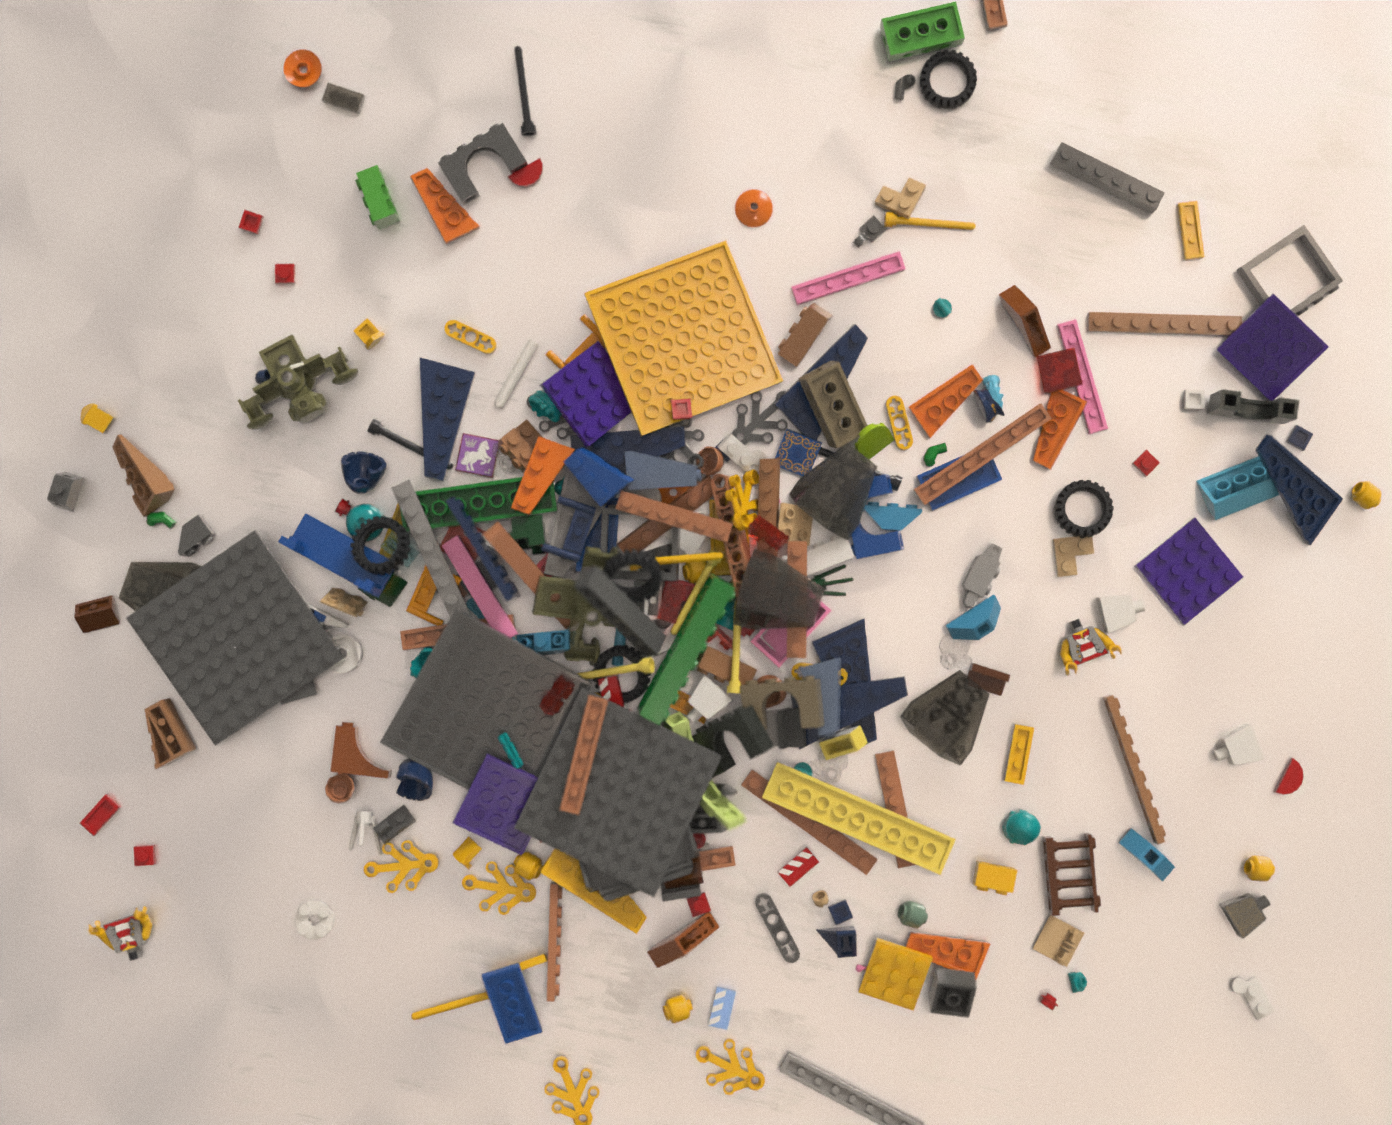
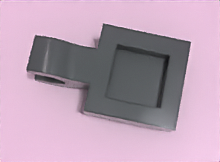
M873 215L859 228L862 234L853 243L858 248L867 240L873 243L886 231V228Z

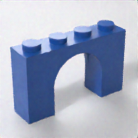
M889 474L841 484L840 496L842 500H845L846 507L843 510L845 518L849 520L850 526H847L849 537H852L853 540L851 549L856 559L905 550L901 531L873 535L867 532L860 522V510L866 501L874 497L893 494Z

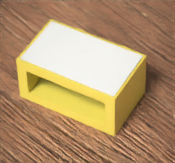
M859 725L836 732L835 736L821 740L819 745L825 759L829 760L859 751L868 742Z

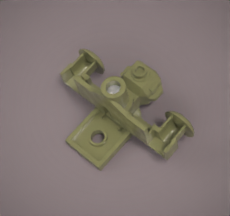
M290 335L259 351L271 378L252 388L257 395L245 401L238 400L243 412L247 414L251 421L247 428L257 430L267 426L273 420L274 415L272 413L265 414L262 407L280 397L290 400L288 413L292 421L308 423L323 415L327 404L323 394L313 391L317 382L316 378L333 370L336 377L332 380V383L343 385L352 381L358 375V369H350L347 364L349 360L341 347H338V352L327 358L318 353L306 360L294 335ZM289 356V363L281 365V357Z
M586 547L581 571L583 568L593 566L603 570L604 566H606V561L610 560L612 555L616 556L617 548L612 547L610 553H603L599 548ZM539 576L532 609L533 615L571 619L569 625L570 650L564 652L563 655L567 661L580 662V660L589 661V664L593 666L597 663L598 656H600V643L596 637L592 638L591 643H584L582 638L584 625L594 627L602 621L604 626H614L574 588L577 580ZM553 594H560L559 600L555 602L550 600Z

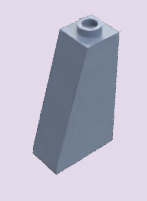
M625 451L626 475L635 479L627 486V490L697 486L699 481L702 480L701 469L698 470L697 465L635 451Z
M840 657L800 668L802 677L814 676V679H820L824 726L817 727V732L819 736L824 735L825 738L835 736V732L840 730Z

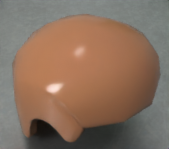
M704 447L698 453L704 460L701 473L704 475H715L721 471L724 465L723 454L715 447ZM696 459V465H698L700 461Z
M338 773L330 777L325 787L326 796L331 802L339 804L347 802L355 792L354 781L349 775L344 773Z

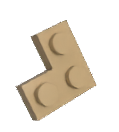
M908 178L901 193L883 185L875 200V205L910 219L926 189V184Z
M1077 536L1053 539L1057 577L1078 575L1075 556L1094 554L1093 538H1080Z

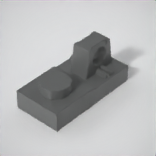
M403 805L373 829L381 841L386 844L416 822L406 806Z

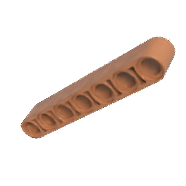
M716 474L712 477L711 487L719 520L729 522V518L733 517L735 513L732 502L725 506V492L735 489V487H731L729 483L730 476ZM724 479L725 484L721 488V481ZM733 525L728 543L724 542L733 586L735 587V595L741 603L754 604L759 599V591L745 530L739 531ZM737 535V541L734 543L733 537ZM741 553V560L738 562L737 556ZM743 572H745L746 576L745 579L742 581L741 575ZM747 591L750 592V596L748 599H746L745 597Z
M497 521L483 533L484 537L532 592L536 594L539 576H545L544 573ZM553 594L550 600L553 602L559 600L560 594ZM555 617L566 630L569 629L571 619Z

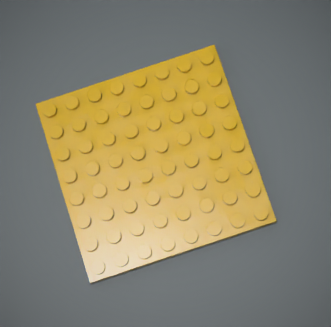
M726 240L584 293L641 437L686 420H672L671 400L690 398L692 417L783 382Z

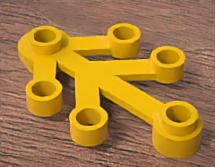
M755 469L747 471L743 475L744 491L741 487V479L736 474L729 477V483L735 489L725 492L726 499L732 502L735 513L732 520L733 525L739 531L745 530L749 525L758 524L756 513L746 514L747 510H758V498L749 502L752 486L759 484V474Z
M405 840L401 844V849L404 852H410L418 859L410 861L394 848L393 843L388 842L382 846L383 853L390 854L399 862L378 864L375 861H370L365 864L363 870L368 877H375L380 872L400 870L396 877L386 885V890L389 893H394L398 890L399 884L410 870L419 868L414 877L405 883L406 889L413 891L417 888L418 882L426 872L431 873L437 869L439 864L438 858L432 853H422L413 845L412 841ZM405 843H409L411 845V848L409 850L404 848ZM386 845L391 846L392 849L390 852H387L385 850ZM426 860H431L432 865L430 867L426 866ZM369 866L374 868V873L368 871ZM409 881L415 883L414 888L408 886ZM391 883L395 884V890L389 888Z
M490 861L486 864V871L492 873L498 883L478 880L472 874L466 875L462 880L463 888L468 891L475 888L497 891L488 899H483L479 903L480 910L484 912L488 911L491 905L507 894H514L516 896L507 903L503 902L499 905L498 912L502 915L508 914L510 909L519 902H531L536 896L534 885L525 883L520 875L515 873V865L513 864L506 866L505 874L512 877L518 887L509 885L499 871L495 861ZM489 864H494L495 870L491 871L488 868ZM508 867L514 868L513 874L508 873ZM472 880L473 885L467 886L466 881ZM523 890H529L530 895L524 896ZM483 902L488 903L489 907L487 909L482 907ZM502 905L507 906L508 910L506 912L501 911Z
M731 1038L724 1041V1049L728 1052L731 1063L712 1054L707 1046L697 1048L696 1059L699 1062L706 1063L709 1061L727 1070L718 1074H708L706 1082L709 1086H715L718 1082L736 1076L744 1080L734 1084L726 1082L723 1086L725 1094L732 1095L735 1091L747 1087L751 1090H759L764 1086V1075L755 1069L750 1048L745 1047L741 1050V1057L746 1061L748 1072L741 1069L735 1051V1042ZM732 1042L733 1046L731 1048H727L726 1043ZM702 1050L707 1052V1055L704 1057L700 1055ZM749 1051L750 1055L748 1057H745L743 1055V1052ZM709 1077H715V1082H709ZM753 1077H757L759 1081L757 1083H753L751 1079ZM728 1085L733 1087L730 1092L725 1089Z
M558 1056L553 1062V1068L561 1074L568 1092L557 1088L552 1082L547 1083L544 1090L549 1096L554 1095L573 1103L575 1110L565 1107L561 1101L557 1100L552 1105V1111L556 1114L561 1113L573 1118L575 1125H590L593 1119L590 1110L594 1100L599 1096V1088L591 1086L588 1089V1098L584 1107L581 1104L580 1098L588 1080L592 1077V1071L590 1068L582 1069L580 1081L575 1089L568 1072V1059L564 1056ZM558 1061H564L565 1065L560 1067ZM588 1071L590 1076L584 1077L583 1072ZM552 1086L554 1088V1091L549 1092L547 1090V1087ZM592 1089H595L597 1091V1094L591 1095L590 1091ZM556 1104L561 1105V1109L556 1110L554 1106ZM585 1115L587 1119L582 1121L579 1116Z

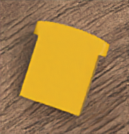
M368 318L353 330L365 343L367 350L376 346L385 336Z
M94 403L83 407L80 416L82 424H88L101 433H104L113 419L111 415L99 409L98 405Z
M468 837L452 854L457 861L470 870L472 867L470 861L482 848L473 839Z

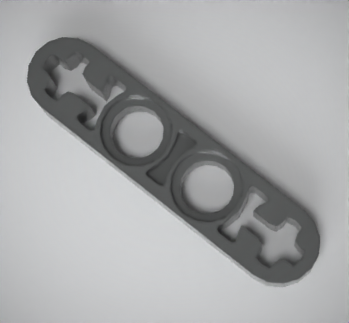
M759 894L755 899L756 907L779 951L788 963L796 962L800 957L799 949L769 894ZM762 897L769 899L767 902L769 909L771 907L774 908V910L768 911L765 915L763 914L766 911L765 907L758 904L761 902L760 898ZM770 914H775L779 918L778 922L774 925L767 921ZM780 931H784L788 935L787 939L783 942L778 941L776 938L777 933ZM791 941L792 944H789V947L792 951L796 950L794 953L795 957H787L788 951L786 947L782 949L781 946L787 945Z

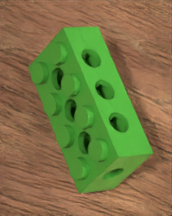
M956 1L882 18L880 23L888 62L960 46L965 39ZM940 25V26L944 27V29L941 30V29H939L937 26ZM918 30H924L926 34H921ZM900 34H904L908 38H902Z

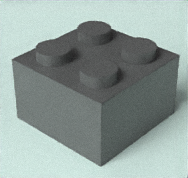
M936 967L929 994L930 1013L969 1018L977 989L975 972Z

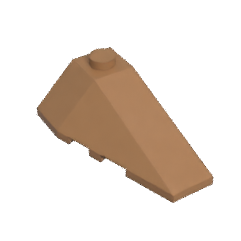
M121 434L117 435L112 446L120 468H125L126 483L132 486L135 494L132 496L134 503L143 517H146L170 500L175 490L174 486L167 476Z

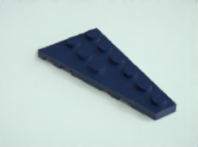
M853 324L803 375L829 361H836L840 363L848 379L868 337L856 324ZM798 379L774 405L801 434L817 440L822 430Z
M420 357L424 476L444 482L475 372Z
M685 427L662 428L642 437L639 430L606 432L585 448L624 473L626 472L625 451H635L657 457L669 454L686 446ZM570 435L571 448L576 451L585 447L577 435Z
M1266 434L1255 450L1303 540L1307 545L1311 546L1343 498L1272 435Z
M456 497L446 500L505 600L512 601L519 598L521 595L516 585L507 576L509 574L505 567L501 566L497 561L498 556L494 549H490L485 543L486 541L483 535L476 529L472 517L464 511L465 506L460 498L456 499Z
M865 618L812 642L820 662L841 658V668L845 669L848 674V679L844 684L871 681ZM874 713L849 725L850 728L861 726L868 742L867 744L877 740Z
M905 676L841 685L840 729L908 696ZM791 695L792 707L799 708L797 700ZM806 728L807 746L824 738V735H818L817 728Z

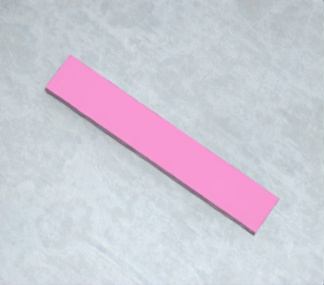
M898 251L792 286L791 289L798 306L904 271L906 268L901 253Z
M1077 320L1058 324L1057 328L1064 352L1072 350L1075 352L1082 385L1075 386L1077 397L1087 401L1082 414L1088 434L1107 430L1108 426Z
M457 535L441 545L488 624L511 638L518 634L517 630L460 536Z

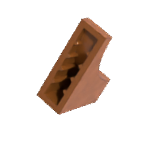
M1016 285L1000 293L999 297L1003 308L1021 331L1031 354L1036 358L1051 349L1038 307Z
M342 722V725H336L330 772L379 778L391 777L392 769L377 765L363 751L359 741V727L353 726L354 723Z
M710 912L704 913L682 930L656 944L647 953L657 968L662 967L687 955L715 932L719 926Z

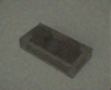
M327 83L322 102L359 114L365 96L364 94Z

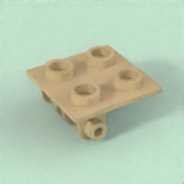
M780 503L776 541L787 543L788 541H807V546H809L814 508Z
M332 588L320 600V603L354 617H361L364 612L363 608L368 604V601L363 600L360 596L350 595L343 589Z
M1050 915L1032 949L1067 967L1084 932Z

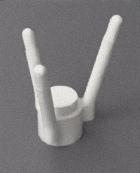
M356 812L349 845L350 851L353 849L358 827H360L359 846L361 847L363 845L364 827H370V823L372 829L376 826V816H372V812ZM373 829L378 854L382 855L379 837Z

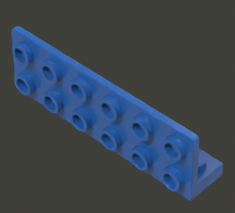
M308 514L303 516L293 536L289 538L281 536L278 541L280 544L305 556L378 598L392 573L375 575L363 569L354 560V556L351 553V550H353L351 543H354L352 538ZM366 546L364 547L365 556L370 562L382 563L388 560V558Z

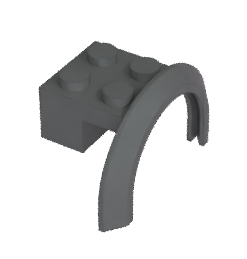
M714 783L722 793L721 796L726 797L737 794V790L728 784ZM699 804L690 822L693 834L722 833L728 830L715 816L710 817Z

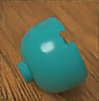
M371 504L356 505L346 516L347 531L351 536H356L355 530L362 528L360 526L362 522L366 524V520L369 518L373 520L375 516L381 517L383 516L382 512ZM383 528L373 532L366 542L377 539L382 534Z

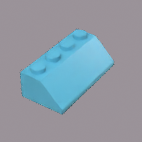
M1259 456L1197 480V485L1206 508L1215 520L1279 495Z

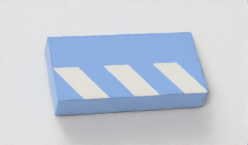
M717 987L708 1026L728 1029L736 994L735 990Z

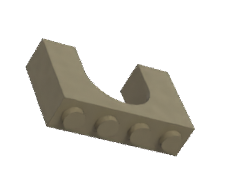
M803 676V680L787 677L783 678L784 681L776 682V678L764 679L765 683H757V680H748L746 684L740 686L743 707L753 706L765 730L768 729L766 703L775 691L788 692L797 700L800 710L801 729L824 726L820 679H814V676Z

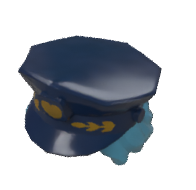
M997 375L984 377L982 382L985 388L973 390L986 423H991L996 415H1005L1002 410L1004 394L999 392L1001 389L999 387L1000 378Z

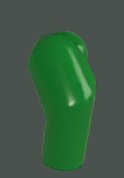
M946 443L934 445L927 449L923 457L926 466H934L937 455L947 452Z
M154 512L147 516L146 523L149 526L163 523L169 529H172L176 521L165 512Z

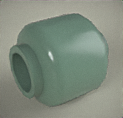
M906 901L898 909V918L905 926L919 928L922 924L926 923L928 913H926V908L923 904Z

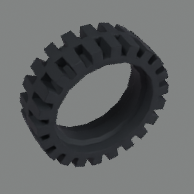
M948 50L939 51L935 55L933 54L922 68L920 74L921 92L925 95L924 98L929 100L930 104L937 105V108L954 109L957 106L960 107L969 100L975 90L977 82L976 68L974 69L973 62L969 61L970 58L968 56L964 57L962 52L956 53V50L951 52ZM953 62L965 71L967 81L964 91L954 97H943L933 90L930 83V74L938 64Z
M1091 480L1074 481L1068 484L1058 495L1054 506V514L1057 517V523H1060L1061 529H1065L1067 534L1071 533L1074 537L1089 538L1099 534L1109 524L1114 510V506H1112L1113 500L1112 498L1110 499L1109 492H1106L1103 486L1100 487L1098 485L1099 483H1092ZM1078 491H1087L1099 499L1102 505V515L1096 524L1089 527H1081L1069 520L1065 511V504L1071 494Z
M375 516L373 520L369 518L366 520V524L362 522L360 524L362 528L360 530L357 528L355 530L357 535L352 536L354 543H351V548L353 549L351 553L354 556V560L363 569L375 575L391 574L392 570L397 571L399 565H404L403 560L408 559L409 555L407 552L411 550L409 547L411 540L406 529L394 519L387 518L386 516ZM388 528L393 530L398 538L394 554L385 562H370L364 553L366 540L378 529Z
M626 549L624 554L619 551L616 553V556L612 555L610 560L606 561L603 573L611 580H613L616 572L624 567L639 566L650 571L651 578L638 587H623L615 583L635 604L636 600L643 603L644 598L647 600L651 599V595L655 596L657 594L656 590L659 591L661 585L660 565L650 553L647 552L645 554L644 550H640L637 553V549H632V552L629 553V550Z
M628 645L613 646L598 656L597 663L593 665L595 667L593 670L606 669L608 661L616 656L625 657L632 664L639 663L645 656L641 657L639 651H635L634 647L628 648ZM637 671L638 680L634 689L629 692H622L624 703L631 702L644 693L648 688L647 684L650 683L651 678L649 676L651 673L644 674V672ZM606 676L592 678L593 682H597V684L594 685L596 689H600L598 679L607 678Z

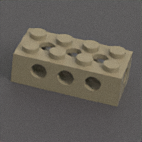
M829 361L798 378L829 447L838 449L860 437L859 433L868 425L839 362Z

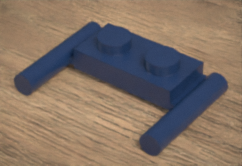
M559 496L557 503L575 509L563 549L543 544L541 551L579 563L596 507Z

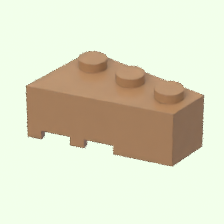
M816 303L811 304L808 308L806 306L799 314L801 317L798 324L794 322L788 331L791 335L787 340L784 338L778 346L780 349L778 355L796 367L801 363L828 320L833 316Z
M709 646L706 647L703 654L699 653L696 659L698 660L696 665L698 667L697 671L705 675L708 672L714 674L713 679L722 683L725 680L731 681L732 657ZM740 661L739 682H741V685H744L746 681L753 680L757 669Z
M170 698L160 700L144 709L148 732L151 734V749L154 751L156 762L154 763L155 769L164 767L196 750Z

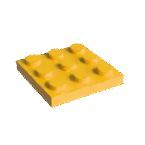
M877 938L858 992L914 1011L933 958L931 955Z

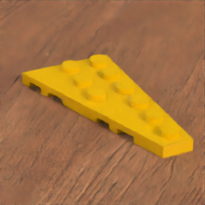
M555 848L539 871L635 934L638 933L647 918L629 895L606 901L600 896L599 890L590 893L586 888L579 860Z

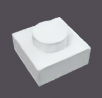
M1185 389L1184 409L1204 410L1205 390Z

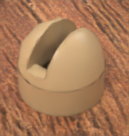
M817 891L812 896V900L817 907L823 908V905H827L829 902L826 891Z

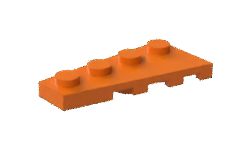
M428 168L410 176L445 244L480 228L477 222L457 203L456 199L448 193Z
M972 364L908 407L929 439L983 379Z
M1062 389L1051 392L1047 412L1052 419L1042 425L1033 459L1035 463L1049 470L1052 469L1086 407L1087 401Z
M538 436L511 509L530 515L549 486L552 485L556 476L565 466L564 461L575 452V449Z
M910 932L905 947L931 955L933 963L947 969L975 972V979H977L990 943Z

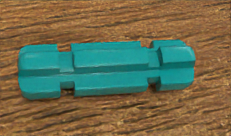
M506 732L500 734L498 740L501 745L503 744L502 747L509 760H512L513 767L516 769L520 768L524 763L518 757L519 754L513 743L509 741L508 734Z

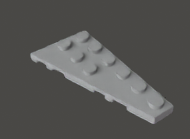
M567 467L561 496L596 507L589 530L590 533L602 513V508H605L607 504L600 507ZM559 504L550 546L563 549L575 512L574 508ZM548 553L544 574L563 578L573 561Z

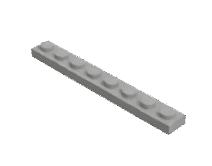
M407 480L391 487L450 618L456 608L471 615L411 481Z
M790 1053L787 1054L779 1069L781 1073L879 1125H923Z

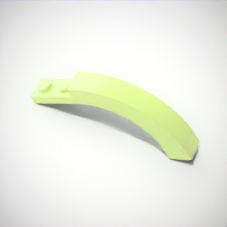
M680 711L668 716L667 720L663 722L665 728L694 741L689 720ZM711 779L700 801V806L710 817L715 816L728 830L745 823V816L725 796H721L722 793Z

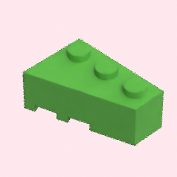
M375 165L357 172L358 179L355 181L359 191L362 190L364 194L362 200L365 207L370 211L369 218L372 225H376L381 230L401 222L379 166Z

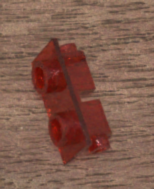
M563 675L554 682L551 690L543 697L539 705L545 715L549 714L553 717L554 714H557L564 704L559 699L562 697L567 700L574 691L573 687L575 684L567 681Z

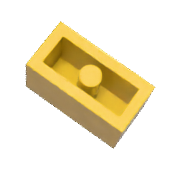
M976 861L972 884L981 891L988 892V889H994L997 894L1007 895L1008 892L1013 893L1017 870L1012 867Z

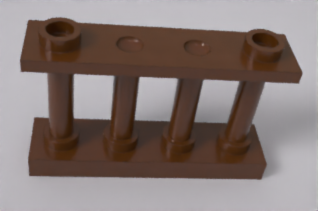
M1084 833L1085 840L1056 842L1051 836H1042L1049 914L1052 916H1060V910L1069 907L1091 906L1093 912H1099L1098 907H1101L1100 895H1097L1093 849H1096L1095 837H1092L1090 833ZM1086 848L1087 859L1055 860V852L1057 850ZM1087 867L1088 879L1064 881L1057 879L1056 871H1059V869ZM1089 886L1090 898L1061 900L1058 897V891L1062 888Z

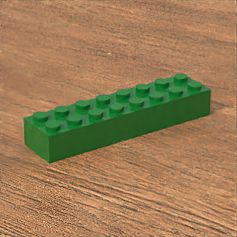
M523 477L416 491V495L432 530L460 527L459 522L446 502L451 497L460 498L465 506L464 511L472 517L475 524L511 520V518L555 514L558 511L554 482L549 486L530 515L511 509ZM400 509L402 526L406 529L407 533H411V530Z
M712 573L709 575L638 704L637 710L639 715L658 725L662 721L665 722L670 714L668 709L671 704L675 705L677 702L679 689L681 687L684 688L687 684L689 671L695 669L699 653L703 654L707 647L706 640L715 633L717 620L723 618L726 613L725 606L727 602L731 603L736 594L734 592L735 587L731 583Z

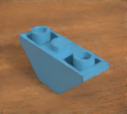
M868 502V505L863 506V511L880 530L901 531L922 513V509H917L918 505L907 504L906 508L898 507L896 503H887V506H879V502Z
M992 595L947 624L946 627L953 639L980 640L995 630L1001 606L996 596Z
M570 630L517 635V641L542 655L561 654L570 650Z
M1132 828L1118 842L1162 882L1175 868L1158 849Z

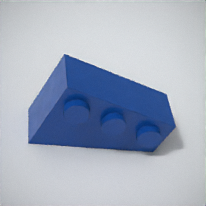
M585 447L577 449L564 461V464L600 507L610 502L621 490L625 489L635 480L620 472L616 467H612Z

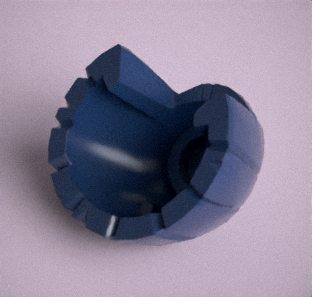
M351 452L341 458V469L345 483L348 488L357 494L373 490L384 476L386 470L385 460L378 455L375 456L373 453L367 454V452Z
M409 758L404 760L399 765L396 779L401 780L396 794L409 800L413 799V801L416 799L417 801L429 799L433 791L431 770Z

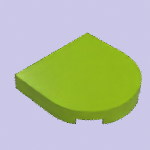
M872 423L859 433L860 437L855 442V450L860 459L866 463L893 442L894 438L884 423L876 425Z

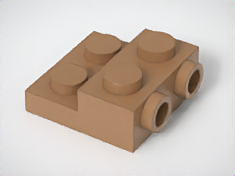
M525 420L499 440V449L504 455L507 454L516 469L524 472L538 436H542L528 420Z

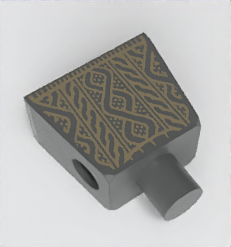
M68 472L55 474L47 501L55 507L74 512L84 477Z
M1246 893L1224 901L1219 905L1237 936L1243 939L1266 920L1262 910L1271 904L1265 895L1255 899L1253 895Z

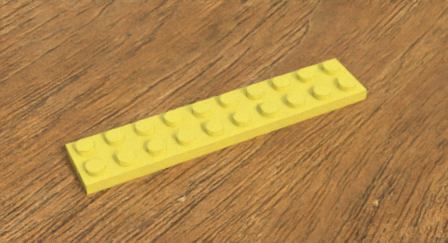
M779 762L776 763L762 795V798L939 875L943 871L956 840Z

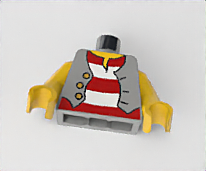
M1080 619L1069 622L1073 633L1064 636L1065 640L1062 641L1060 650L1066 675H1069V669H1073L1076 674L1077 665L1108 654V651H1110V656L1115 659L1114 651H1118L1122 655L1121 647L1115 645L1110 637L1100 629L1093 628V626L1083 628Z
M144 906L142 912L135 908L133 915L103 925V928L101 927V922L97 920L95 921L96 927H92L89 924L88 931L91 935H96L110 949L115 950L116 953L127 950L129 960L132 961L141 957L138 946L147 943L153 924L148 914H146L147 907Z

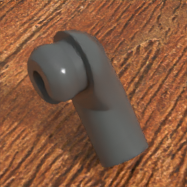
M905 75L896 82L895 100H904V91L915 84V76Z

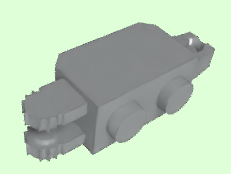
M992 543L984 554L975 557L962 583L963 589L967 591L962 601L965 607L974 606L979 597L988 596L992 589L990 583L993 578H997L1001 570L999 568L1000 562L998 561L1003 548Z

